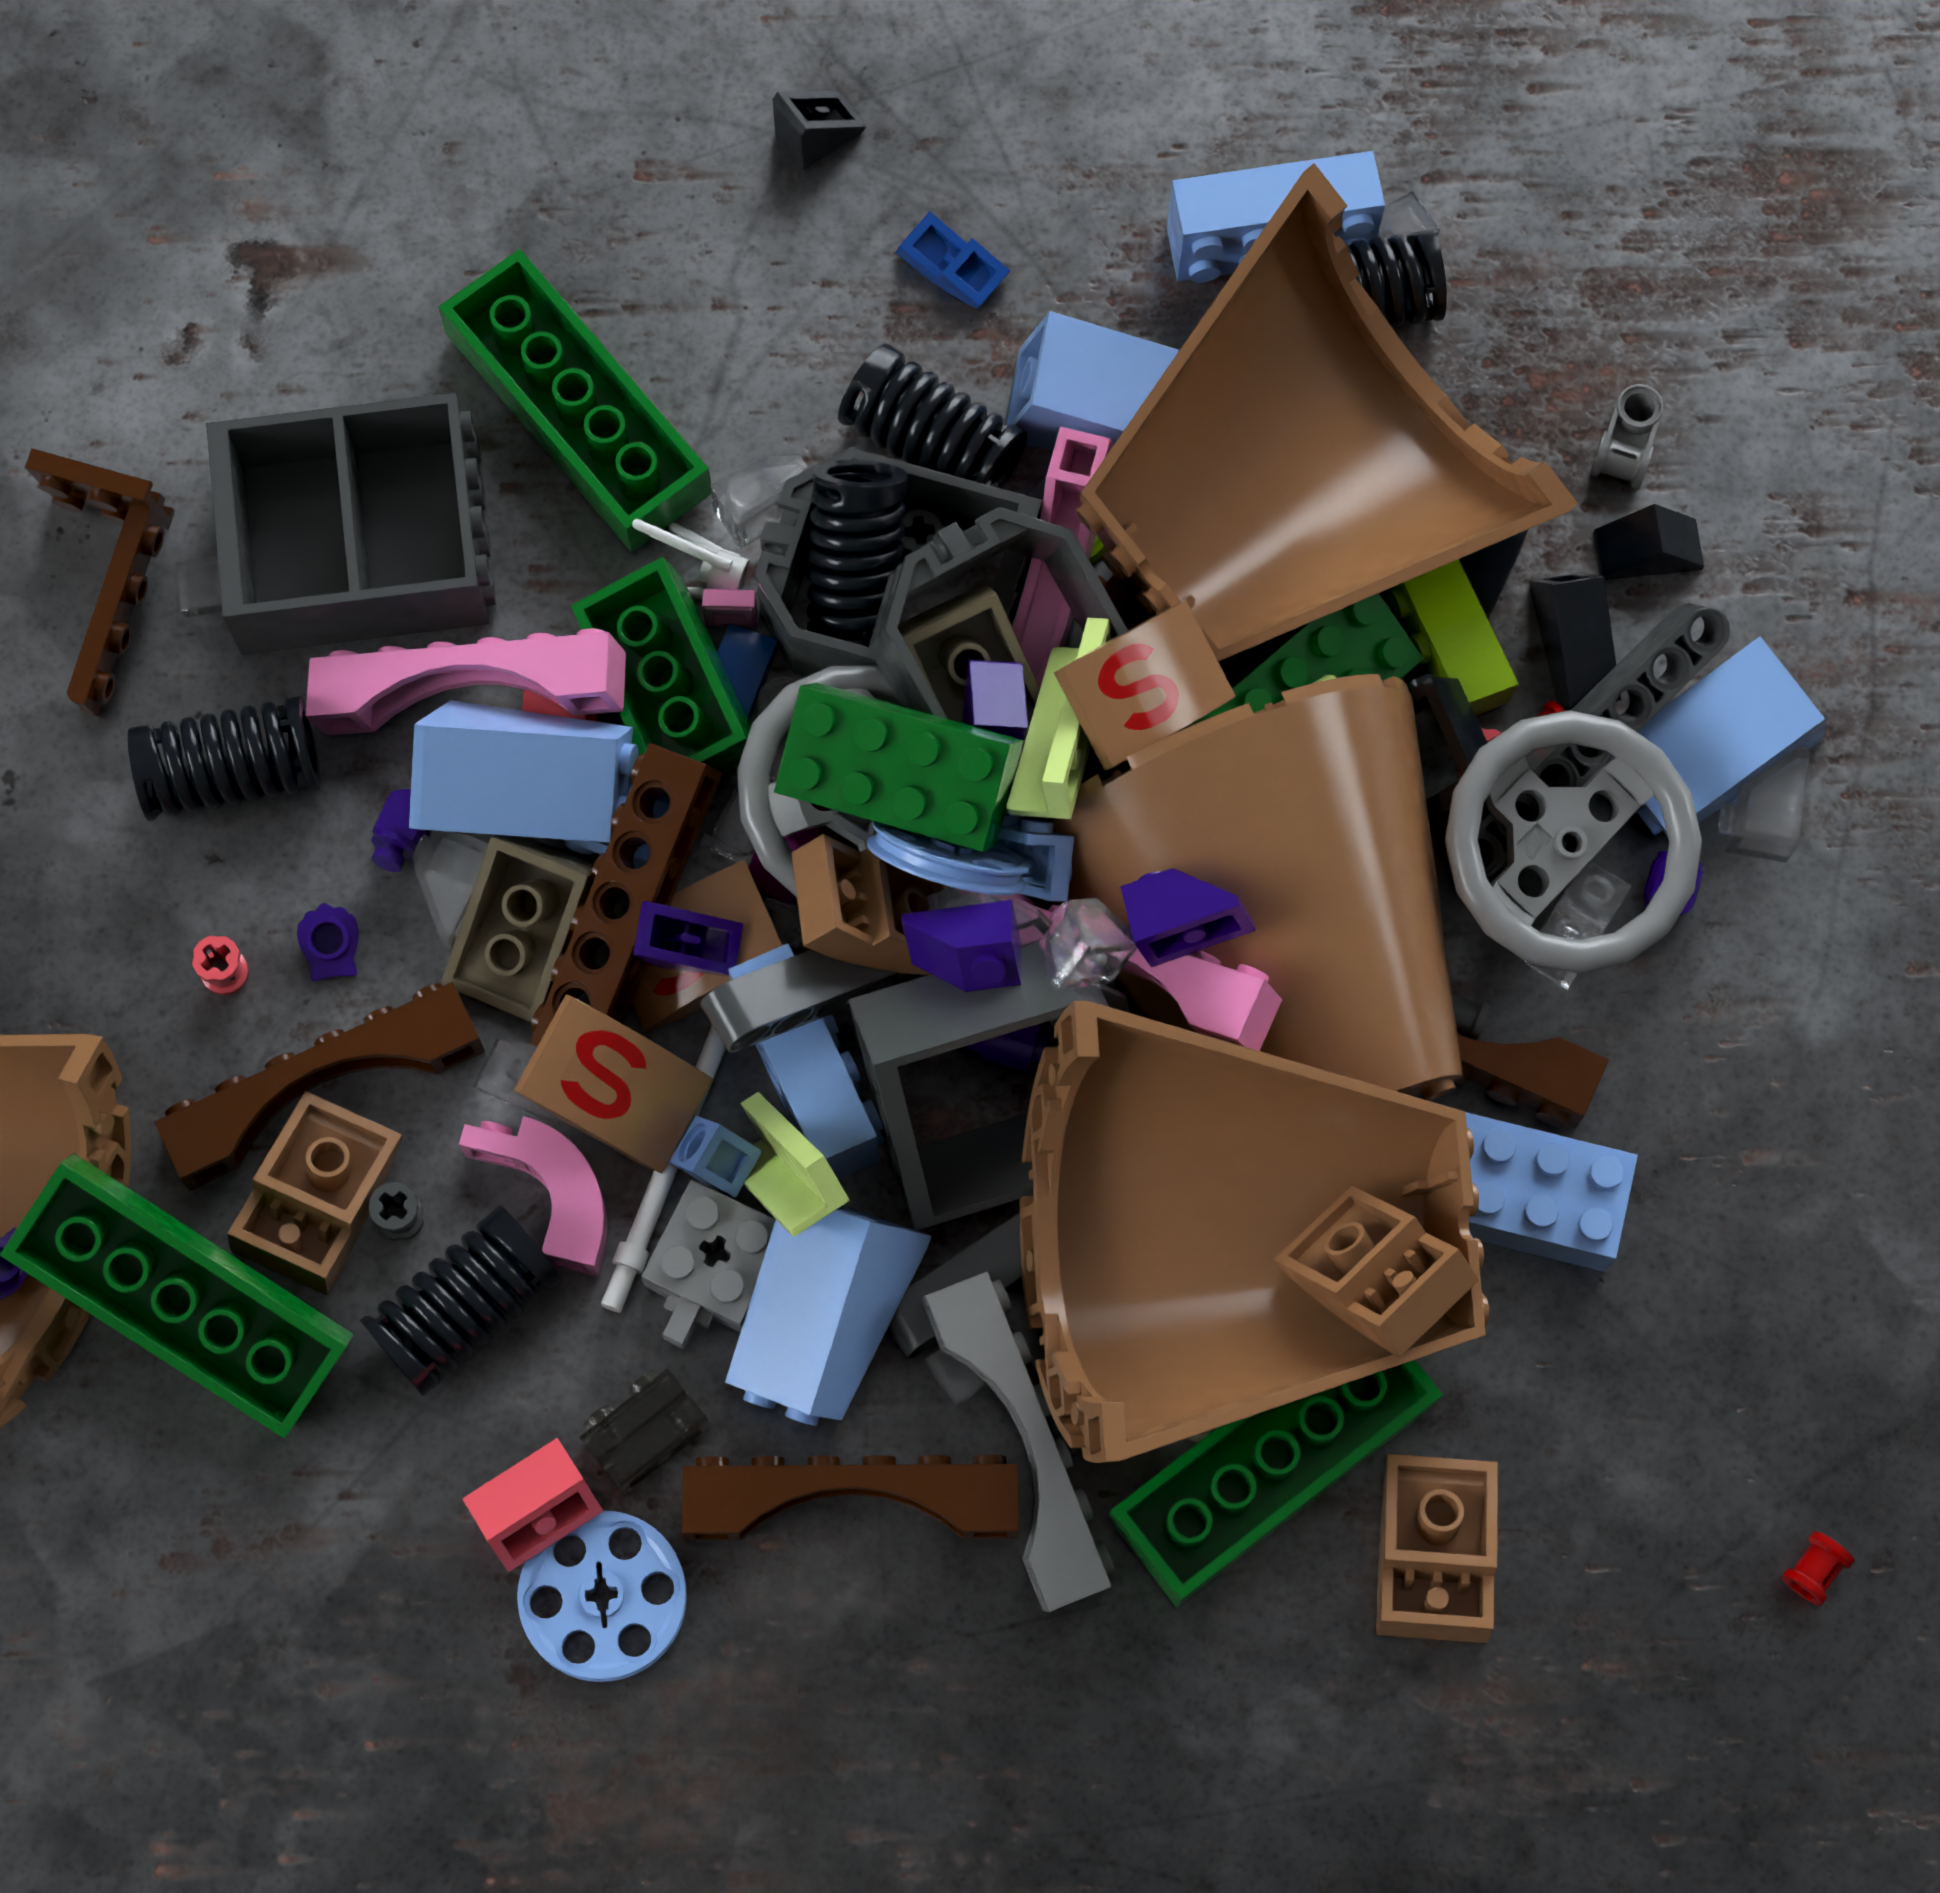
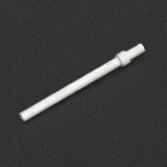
M713 1025L695 1067L714 1079L726 1046ZM711 1084L708 1090L706 1091L701 1103L699 1104L694 1116L692 1117L686 1131L688 1130L695 1116H699L705 1099L707 1097V1094L709 1092V1089L711 1087ZM669 1162L662 1174L656 1171L653 1172L626 1242H619L612 1260V1264L616 1267L601 1302V1306L606 1309L621 1313L636 1274L641 1275L650 1255L646 1250L678 1170V1167Z

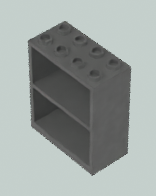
M457 393L206 423L222 613L241 655L489 624L487 606L496 605V592L493 575L490 574L487 559L491 557V546L488 528L484 525L482 510H486L483 481L479 479L477 463H481L480 446L477 432H474L471 410H461Z

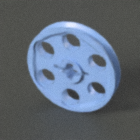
M876 821L872 822V826L877 833L867 839L868 849L883 861L903 871L942 885L983 894L1015 895L1023 892L1026 884L1021 876L1030 871L1032 866L1030 860L1018 850L999 840L997 846L981 852Z
M604 1510L565 1536L578 1537L585 1543L586 1553L584 1559L579 1564L566 1567L556 1561L554 1549L560 1541L558 1540L524 1563L517 1592L518 1611L523 1629L541 1657L557 1670L571 1677L591 1682L622 1680L634 1676L653 1665L669 1649L679 1633L684 1620L687 1602L686 1582L681 1564L675 1551L664 1536L647 1522L626 1513ZM620 1530H633L640 1536L642 1542L638 1554L628 1560H621L613 1556L609 1547L613 1535ZM598 1564H602V1576L609 1590H618V1598H613L608 1603V1609L606 1610L607 1628H603L602 1613L599 1611L596 1603L592 1601L587 1602V1594L596 1592V1583L599 1582ZM654 1574H664L674 1584V1593L671 1599L660 1605L647 1602L642 1595V1586L645 1580ZM545 1587L558 1590L563 1599L560 1611L554 1617L548 1619L536 1616L531 1609V1599L534 1593ZM639 1625L649 1631L651 1635L650 1647L644 1654L638 1657L625 1655L619 1647L620 1635L626 1628ZM583 1632L594 1639V1654L585 1663H571L564 1656V1642L573 1633Z

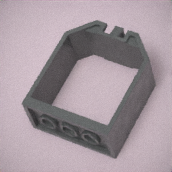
M849 448L819 463L838 460H868L897 466L908 474L907 492L905 499H902L906 506V513L916 509L927 510L934 513L940 519L941 524L949 526L956 522L960 529L963 530L976 525L974 521L977 518L998 507L1040 519L1041 499L854 448ZM817 465L785 480L778 502V508L784 509L780 523L765 522L760 537L762 553L754 574L759 585L757 589V597L761 602L759 614L772 637L779 640L778 647L792 672L805 677L829 666L878 665L869 647L798 628L790 615L809 561L810 549L814 546L810 540L811 529L816 526L811 521V512L816 507L812 501L814 480L812 475L813 469ZM833 476L837 479L845 480V476ZM854 477V482H874L868 479ZM1006 550L1003 554L993 590L997 593L1012 626L1032 557Z
M998 507L977 518L974 521L976 525L963 532L956 522L939 530L933 536V540L928 542L927 545L905 556L903 563L896 567L895 573L888 577L869 645L871 654L900 706L948 719L898 630L904 604L921 597L1006 550L1045 562L1083 632L1087 618L1109 619L1112 639L1128 631L1072 529ZM1092 745L1090 748L1088 759L1096 755Z
M1049 938L1021 947V985L965 992L930 974L848 999L875 1108L883 1125L881 1132L889 1164L914 1230H921L1018 1200L1023 1196L1033 1195L1034 1182L1029 1180V1171L1033 1169L1032 1163H1022L1028 1113L917 1147L897 1067L1057 1019L1073 1001H1090L1134 1014L1125 994L1117 991L1114 971L1111 965Z

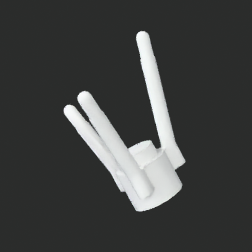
M639 519L633 520L632 526L634 529L703 561L698 580L707 583L706 588L687 587L692 599L703 600V589H742L749 567V559L740 557V554L723 549L675 522L669 525V530L672 532L669 533Z

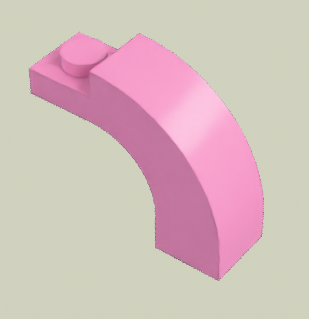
M525 1116L522 1118L517 1136L511 1135L513 1131L511 1128L495 1122L482 1121L480 1127L464 1124L459 1146L466 1158L526 1172L539 1180L550 1193L551 1218L542 1252L555 1267L599 1277L608 1239L607 1211L596 1176L579 1149L554 1128Z

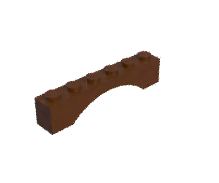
M451 982L445 986H442L441 983L428 985L412 996L413 1001L395 1009L392 1006L379 1008L369 1013L363 1019V1024L344 1032L342 1029H337L325 1033L315 1040L314 1047L297 1055L292 1052L278 1055L265 1064V1070L248 1078H245V1076L229 1078L217 1085L215 1088L216 1093L197 1102L194 1099L183 1100L169 1107L165 1111L166 1116L154 1121L180 1180L191 1191L240 1168L251 1145L271 1119L294 1099L303 1095L305 1091L308 1092L324 1082L349 1073L379 1068L413 1069L437 1075L486 1052L454 983Z
M1457 1034L1463 1077L1454 1082L1464 1084L1469 1080L1487 1088V1095L1502 1104L1516 1106L1519 1103L1537 1111V1118L1550 1126L1564 1129L1568 1125L1576 1129L1585 1116L1609 1059L1562 1037L1534 1043L1500 1044L1473 1040Z
M887 1455L865 1456L862 1458V1465H840V1457L811 1456L807 1458V1465H785V1458L758 1456L751 1458V1465L729 1466V1458L705 1456L696 1458V1466H683L682 1534L685 1541L742 1540L763 1522L789 1508L822 1498L850 1495L884 1498L914 1507L942 1522L962 1539H1018V1464H1007L1006 1456L1003 1455L974 1456L973 1464H951L950 1456L924 1455L918 1457V1464L897 1465L896 1458Z

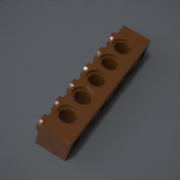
M649 743L646 752L639 755L631 771V782L633 784L626 802L619 805L611 821V832L613 834L606 852L602 853L593 865L591 872V882L593 885L587 900L577 908L572 918L571 931L573 935L567 950L557 958L551 972L553 985L546 1003H542L533 1016L531 1022L533 1035L529 1043L530 1045L535 1047L539 1045L566 994L578 999L579 996L587 993L591 1007L623 1024L647 965L646 961L633 955L642 902L649 901L670 906L723 774L722 772L652 743ZM668 794L670 798L668 811L662 817L655 818L653 807L656 800L660 796ZM647 843L650 849L649 859L645 865L636 869L633 862L634 854L641 845ZM627 893L630 899L629 909L623 917L616 919L614 904L621 895ZM607 943L610 950L609 959L603 967L597 969L594 964V954L599 946Z

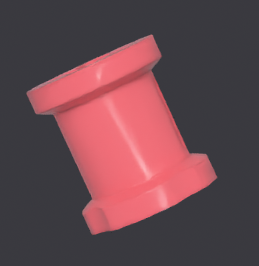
M208 936L199 941L193 950L192 966L198 976L201 977L206 988L214 994L222 996L231 995L241 990L247 982L249 968L235 942L226 936ZM219 959L229 965L222 972L212 966Z

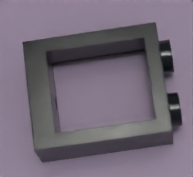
M1434 674L1420 676L1407 684L1413 698L1414 713L1416 715L1431 706L1463 776L1479 748L1488 742L1458 678L1435 677ZM1459 780L1426 800L1431 838L1447 829L1452 793Z

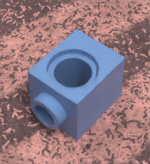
M696 1115L669 1163L708 1187L736 1198L763 1151L722 1125Z

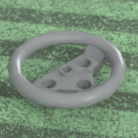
M878 665L829 666L791 683L781 690L752 723L737 768L740 820L763 868L795 897H797L791 855L793 850L789 847L785 839L786 837L802 831L826 826L858 845L859 852L868 848L867 839L874 832L872 820L833 809L830 811H820L809 802L774 793L776 782L770 784L769 774L780 741L789 731L799 687L801 685L819 683L873 699L876 697L900 706Z
M1568 710L1520 720L1479 748L1453 790L1445 846L1456 893L1485 935L1527 963L1582 973L1628 963L1669 934L1695 891L1702 837L1691 791L1660 747L1619 720ZM1572 743L1605 750L1615 757L1599 769L1582 787H1548L1529 768L1525 756L1533 750ZM1519 794H1529L1538 802L1540 810L1536 821H1525L1518 815L1515 803ZM1593 794H1601L1610 801L1612 816L1608 822L1598 821L1590 813L1589 801ZM1655 796L1661 806L1669 845L1663 881L1645 911L1614 933L1580 940L1541 933L1533 928L1532 924L1535 918L1645 802ZM1484 801L1489 811L1506 827L1508 866L1491 884L1486 878L1478 843ZM1562 838L1567 842L1565 848L1562 845ZM1522 869H1532L1540 876L1542 890L1537 897H1529L1520 890L1518 876Z

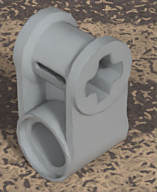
M1635 384L1622 391L1610 417L1607 430L1602 435L1590 475L1598 477L1603 473L1631 482V488L1640 489L1653 452V440L1663 413L1662 398L1654 388L1644 384ZM1631 408L1638 409L1646 415L1647 420L1642 422L1634 421L1628 417L1625 410Z

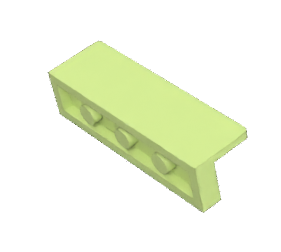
M1087 618L1079 648H1052L1007 802V810L1010 815L1071 819L1091 743L1054 672L1111 640L1112 634L1109 619Z
M759 1092L740 1103L761 1138L754 1146L763 1151L743 1185L791 1236L798 1235L850 1201L825 1156Z

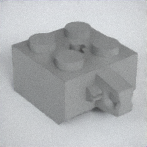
M690 1180L641 1276L645 1288L667 1297L664 1308L673 1312L663 1332L665 1341L685 1350L698 1324L709 1329L713 1320L741 1332L776 1219ZM719 1249H724L728 1260L727 1263L718 1260L714 1267H710L706 1255L709 1252L715 1254Z

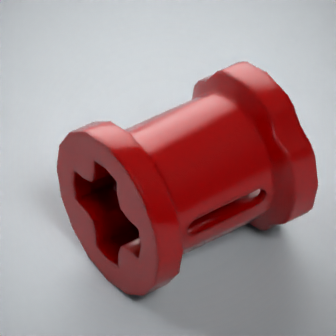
M1813 1531L1808 1537L1810 1546L1793 1569L1787 1568L1781 1579L1802 1598L1821 1607L1827 1599L1825 1593L1843 1568L1850 1569L1855 1559L1838 1542L1821 1532Z

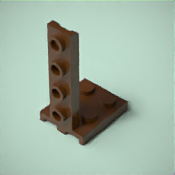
M31 448L25 468L39 482L38 488L52 496L53 504L79 513L82 512L84 506L102 511L100 516L104 519L123 525L67 690L69 699L77 704L81 710L98 717L102 703L107 704L114 691L115 675L112 672L118 654L123 655L126 652L131 640L132 628L129 625L134 606L142 604L147 592L148 578L145 574L151 557H157L163 545L164 529L169 530L175 510L164 506L165 498L161 493L151 491L153 486L151 481Z

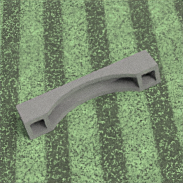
M988 1271L925 1295L921 1298L940 1350L965 1364L991 1387L1008 1409L1022 1436L1031 1467L1034 1499L1030 1534L1022 1559L1042 1611L1051 1612L1112 1587L1107 1574L1114 1572L1113 1562L1104 1542L1100 1540L1094 1543L1087 1521L1094 1519L1090 1503L1082 1488L1073 1489L1066 1469L1073 1467L1071 1455L1063 1437L1060 1435L1053 1438L1045 1418L1051 1415V1412L1043 1394L1041 1383L1033 1386L1025 1367L1026 1364L1032 1362L1029 1348L1020 1331L1012 1334L1004 1314L1012 1309L1001 1280L998 1279L992 1282Z

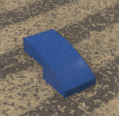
M931 211L928 212L895 252L937 286L977 310L1011 271L975 239L971 238L968 243L964 241Z
M729 623L717 653L750 723L759 692L764 689L779 640Z

